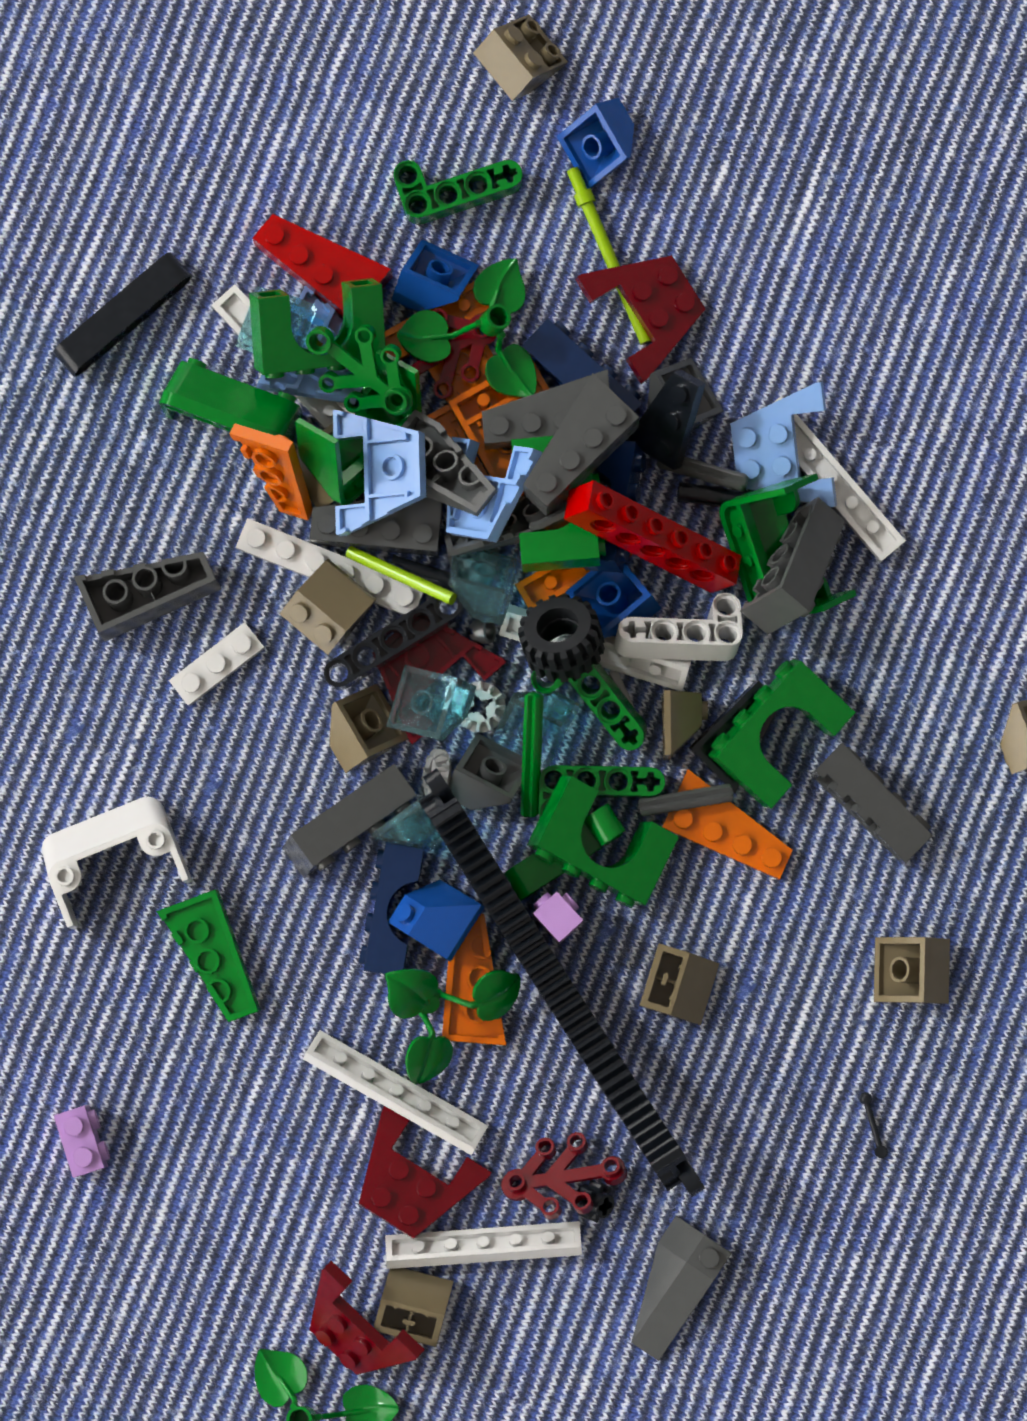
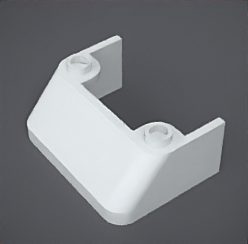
M142 797L46 837L42 844L44 862L50 885L67 928L73 930L79 928L67 893L74 891L81 883L82 874L77 861L137 837L142 850L148 855L161 856L171 852L182 881L186 884L193 882L165 809L160 801L153 797Z

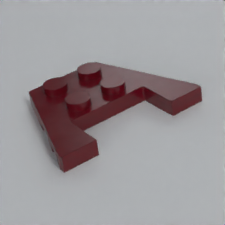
M672 255L584 273L575 279L590 304L618 288L641 323L652 343L626 359L640 384L650 377V374L656 370L705 310L704 305Z
M418 616L412 623V627L417 631H425L430 626V620L426 616ZM447 626L379 668V671L409 742L414 745L434 727L432 722L413 702L421 693L461 658L466 660L484 682L506 664V661ZM394 633L385 641V644L389 648H398L403 642V637L399 633Z
M384 1106L358 1205L411 1239H414L488 1179L492 1172L467 1157L451 1183L447 1185L392 1149L410 1120Z
M330 1261L321 1272L309 1329L316 1336L317 1340L322 1345L327 1346L340 1359L341 1363L346 1368L351 1369L356 1375L416 1360L425 1349L404 1329L391 1342L387 1341L340 1296L352 1280L335 1263Z

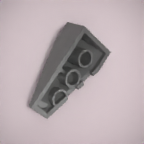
M414 410L401 427L425 433L426 497L478 516L497 493L495 487L478 467L468 459L461 447L451 439L439 422Z
M524 495L519 498L497 543L455 536L449 533L444 536L450 556L519 544V533L555 530L564 527L570 523L564 520L568 497L546 517Z
M678 1216L674 1217L657 1244L631 1341L632 1344L658 1361L732 1254Z

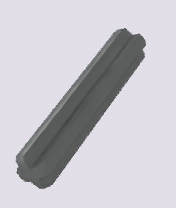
M685 456L682 466L675 470L658 460L656 463L660 469L740 492L745 491L749 477L744 473Z
M722 784L641 798L638 801L641 816L644 817L731 802L734 795L731 784Z

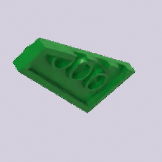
M218 889L156 911L172 932L171 935L178 946H181L189 958V963L195 972H198L206 984V989L228 1022L261 1011Z

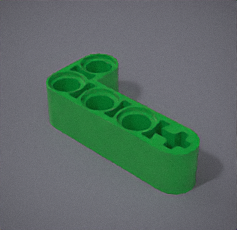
M406 160L400 162L395 167L393 173L395 187L405 216L412 224L416 225L425 224L512 195L519 191L523 182L522 169L518 163L512 160H503L428 186L426 185L421 168L414 161ZM405 172H413L417 178L411 184H404L400 181V176ZM509 172L510 176H513V182L508 183L506 179H503V173ZM491 176H494V182H496L497 188L495 189L492 188ZM481 181L486 184L487 189L483 193L476 194L470 190L471 184ZM446 191H451L457 195V199L450 204H446L440 200V196ZM416 201H421L427 205V208L424 212L416 214L410 210V206Z
M600 663L598 665L593 664V670L590 673H582V678L577 680L574 677L568 678L570 684L620 747L626 750H635L643 744L647 734L645 721ZM533 671L531 676L533 687L541 693H551L565 683L561 682L560 679H556L555 682L551 683L544 682L536 675L535 671ZM587 676L596 677L600 682V687L597 689L588 688L584 683V678ZM607 701L617 703L620 712L617 714L608 713L604 708V703ZM626 715L627 718L625 722L621 721L623 717ZM627 728L630 731L636 729L638 731L636 737L634 735L627 737L625 735Z
M548 766L541 772L539 779V818L554 789L548 788L544 781L545 777L552 772L558 773L561 776H573L575 778H578L583 773L591 774L595 779L593 788L599 791L596 797L646 798L658 796L664 789L665 778L660 770L652 767ZM614 774L625 776L627 779L626 788L620 791L612 789L609 785L610 777ZM631 774H638L636 781H645L648 775H653V779L659 781V785L654 786L653 791H647L646 785H636L637 792L630 791L633 783Z
M608 803L588 815L583 823L581 832L582 844L589 857L626 832ZM533 853L503 874L520 901H522L565 872L561 870L563 865L553 860L552 863H548L536 857Z

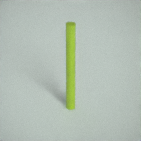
M350 546L346 551L347 558L442 602L452 605L456 600V593L360 549Z

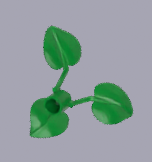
M515 258L496 262L477 276L473 286L474 297L480 304L487 305L489 308L475 322L452 333H447L448 324L442 315L432 310H422L413 314L397 332V338L407 353L420 361L435 363L449 356L451 352L449 339H454L475 328H480L485 335L497 337L495 351L498 355L492 356L487 361L485 367V375L490 386L498 393L512 397L524 398L536 392V371L529 353L517 344H511L502 350L503 338L506 336L503 330L510 324L511 314L518 311L525 300V286L519 271L518 260Z
M402 969L385 973L388 987V1003L393 1014L403 1019L419 1015L429 1033L428 1037H416L408 1047L405 1065L409 1079L414 1084H422L443 1072L451 1061L453 1046L450 1040L445 1036L435 1037V1030L427 1014L433 1013L439 1008L440 998L471 1009L477 1007V1016L481 1020H495L505 1015L515 1003L521 983L519 974L504 970L486 973L475 984L472 992L475 1001L470 1002L438 989L436 977L427 970Z
M260 1349L257 1353L255 1381L258 1392L262 1399L273 1407H281L291 1399V1410L286 1416V1421H318L346 1417L345 1421H392L399 1412L397 1402L384 1390L371 1385H358L350 1388L343 1395L345 1411L316 1414L311 1407L298 1406V1399L295 1395L303 1391L308 1382V1371L305 1363L298 1356L289 1352Z

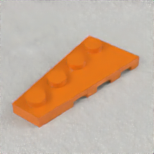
M234 423L229 433L234 441L240 440L242 443L241 453L246 459L253 460L255 464L253 471L258 478L266 482L264 488L278 510L308 521L313 507L294 442L283 435L278 434L274 436Z
M687 769L678 792L710 787V785ZM732 802L668 812L662 826L678 836L780 880L793 851Z
M482 913L451 962L448 961L446 993L470 1002L475 1001L472 992L477 981L486 973L494 971L485 914ZM445 999L442 1036L456 1042L506 1046L502 1017L491 1021H483L477 1016V1007L471 1009Z

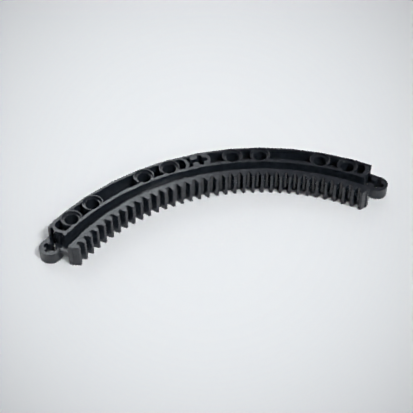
M437 768L423 776L432 792L418 802L667 1191L682 1182L690 1196H695L704 1190L705 1186L586 1005Z

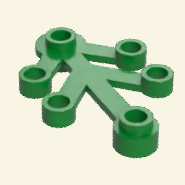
M363 324L355 332V340L360 347L362 363L334 341V336L328 328L318 326L312 329L306 337V346L309 351L316 355L328 353L353 373L337 375L333 371L325 372L318 382L322 391L331 393L336 389L371 387L378 393L377 395L364 396L358 391L350 392L344 399V406L351 413H357L361 409L384 407L389 414L400 416L406 414L411 409L413 395L406 386L401 384L398 361L402 356V352L397 345L389 344L380 353V359L386 365L387 383L378 376L372 342L376 337V330L373 326ZM361 331H367L370 334V339H364L361 336ZM317 334L324 335L327 340L326 343H321L317 338ZM386 351L394 352L396 359H389ZM325 378L332 379L334 386H328L325 383ZM393 395H400L403 399V402L397 403L394 400ZM350 398H356L359 401V406H353L350 403Z

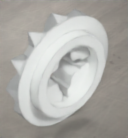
M479 681L467 684L458 693L454 709L456 717L463 727L472 732L483 733L494 729L500 724L505 715L506 705L503 694L493 684ZM474 694L481 702L493 700L485 708L487 719L479 712L467 714L475 706L473 701Z

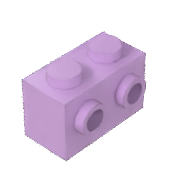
M547 892L534 904L536 911L533 913V917L558 944L564 941L583 923V919L576 913L579 906L567 893L561 896L556 892L551 896Z
M84 1105L53 1115L73 1178L108 1167L106 1160L110 1159V1154L106 1142H100L97 1129L101 1128L95 1109L91 1110L89 1105Z

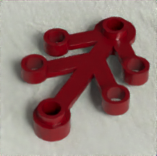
M440 308L432 310L444 314L448 327L457 330L475 322L482 315L477 314L468 320L448 315ZM477 328L455 339H449L451 352L442 361L427 363L418 360L410 366L419 370L420 376L444 361L440 380L434 384L433 392L438 398L446 400L454 392L452 383L461 350L472 344L469 361L461 368V377L468 383H475L481 377L479 368L485 346L493 343L497 337L485 334L479 335ZM470 367L476 369V376L472 379L466 378L465 375L466 370ZM441 384L449 386V391L446 395L438 393V388Z
M575 1132L567 1138L568 1147L546 1173L535 1175L546 1160L553 1158L557 1151L554 1142L550 1138L539 1139L535 1145L536 1153L522 1169L509 1171L502 1179L501 1188L508 1199L513 1201L526 1199L539 1208L545 1218L553 1220L560 1216L562 1211L561 1205L556 1198H545L535 1189L548 1187L572 1204L577 1213L587 1214L593 1209V1201L590 1195L586 1192H577L567 1184L603 1178L609 1185H619L627 1177V1168L619 1157L610 1156L598 1165L566 1170L576 1157L583 1154L588 1148L585 1136L582 1133ZM576 1140H582V1144L579 1147L572 1146ZM545 1145L551 1146L548 1152H541L542 1147ZM614 1164L617 1165V1168L614 1171H607V1168L609 1166ZM522 1180L520 1186L512 1187L515 1181ZM580 1200H588L584 1207L577 1206ZM549 1205H556L554 1211L546 1212V1208Z

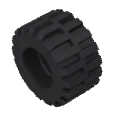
M562 594L561 597L557 598L555 595L548 596L549 599L546 601L540 599L536 602V607H529L526 610L527 616H522L520 620L521 627L518 628L519 640L530 669L535 671L536 675L540 678L546 676L547 680L555 682L556 679H560L561 682H568V678L574 677L575 680L582 678V673H590L593 670L592 665L599 664L601 661L600 655L604 654L605 650L603 644L605 640L595 609H592L588 601L583 602L582 598L576 595L573 598H570L569 594ZM573 634L566 640L551 642L560 635Z

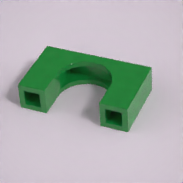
M373 278L343 281V323L334 341L362 363L360 347L355 340V332L361 325L369 324L376 330V337L372 341L376 360L375 352L379 349L383 350L385 347L382 284ZM281 289L249 293L254 369L265 375L266 378L271 379L284 377L285 372L296 371V374L305 375L314 373L316 368L326 367L327 370L331 371L345 369L342 364L328 353L316 355L309 351L308 348L298 345L292 333L290 297ZM362 330L361 336L364 339H370V334Z
M553 436L511 439L512 452L514 446L534 448L543 453ZM591 473L579 486L593 480L599 483V473ZM568 523L564 527L555 530L519 533L523 573L600 566V556L606 555L604 539L572 523Z
M799 660L785 661L778 667L774 674L776 678L769 686L764 685L757 691L753 697L755 702L748 710L743 709L735 716L732 721L734 726L727 734L722 733L714 740L711 745L713 750L708 754L713 761L763 807L771 809L792 784L766 760L762 753L760 732L766 719L781 708L794 707L801 711L825 735L835 736L856 713Z
M561 776L527 846L536 850L534 855L548 863H552L554 860L563 865L561 870L575 878H579L581 875L590 880L588 885L602 893H606L608 890L617 895L615 900L618 903L632 908L633 905L646 906L679 836L654 822H640L627 851L619 861L607 867L595 863L584 850L581 832L583 823L599 791L573 776Z

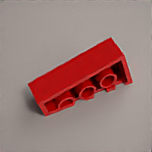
M274 214L270 216L252 238L255 247L303 286L311 289L324 303H328L342 317L343 281L373 278L382 284L383 289L393 277L390 268Z

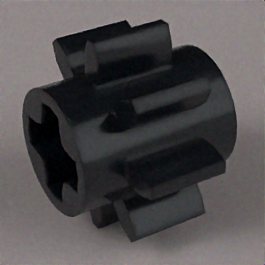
M590 1180L589 1185H581L577 1192H586L590 1195L593 1201V1209L587 1214L577 1213V1215L596 1223L599 1221V1217L606 1218L609 1216L614 1208V1198L609 1195L612 1188L595 1180ZM580 1200L577 1206L584 1207L588 1200Z

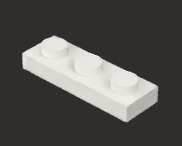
M244 622L172 677L169 682L190 707L265 648Z

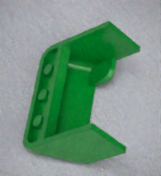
M379 349L375 352L378 376L388 383L386 365L380 359L382 350ZM386 353L389 359H396V357ZM401 360L398 361L401 384L406 386L413 395V405L406 414L395 416L389 414L383 407L361 409L355 415L401 427L414 410L422 413L419 370ZM363 387L361 391L364 396L378 394L371 387ZM393 395V398L397 403L403 402V399L400 395ZM298 418L295 424L299 459L332 500L341 505L351 504L364 492L363 438L339 441L333 437V434L329 435L305 420Z
M189 358L187 362L181 361L159 401V405L166 417L172 420L177 412L228 432L231 431L235 423L274 436L278 434L283 435L291 441L294 440L296 435L295 421L303 417L301 407L295 403L296 397L282 391L275 395L206 369L207 364L194 358Z
M817 473L782 481L735 497L721 505L719 511L720 519L730 549L741 555L738 573L747 601H753L756 593L752 590L758 579H763L771 568L767 565V562L771 555L783 545L780 539L789 525L786 514L795 511L800 503L797 489L819 480ZM823 577L824 583L817 591L814 599L815 606L809 614L826 611L857 596L855 589L831 594L828 582Z

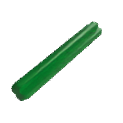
M529 692L524 697L520 813L524 817H536L539 814L544 697L541 693Z

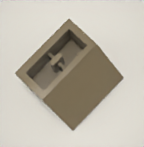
M529 14L493 29L473 52L512 101L531 93L568 63L561 54L560 49L550 41L541 30L540 25Z
M659 943L639 1006L701 1025L720 963Z
M407 1268L389 1269L374 1328L380 1333L395 1337L404 1329L418 1343L437 1347L454 1281Z

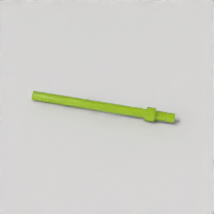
M578 167L568 170V177L576 193L574 199L578 208L583 209L607 268L620 266L594 205L596 199L591 188L587 189ZM616 288L640 345L650 342L651 340L620 290Z

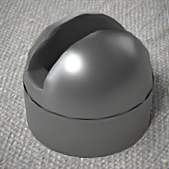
M491 618L476 619L469 626L470 629H473V634L470 635V638L474 642L491 644L494 641L496 627Z

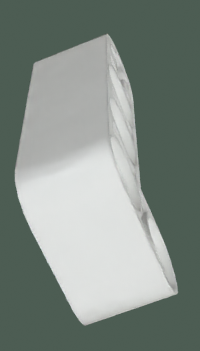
M731 593L718 594L713 599L707 620L627 617L619 623L614 640L615 651L626 658L729 661L736 656L743 635L740 601ZM719 611L726 612L729 615L722 614ZM657 637H664L667 640H660ZM689 638H695L698 642L692 641ZM721 639H726V640L730 641L731 643H726V642L722 641Z

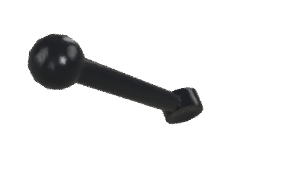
M864 1092L860 1095L859 1100L865 1106L876 1144L874 1153L878 1158H884L887 1156L888 1150L881 1142L870 1104L872 1096L868 1092Z

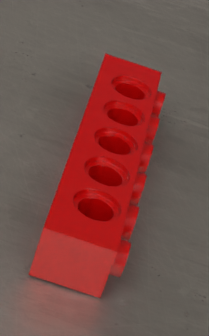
M594 480L569 490L564 520L710 593L737 584L741 555Z

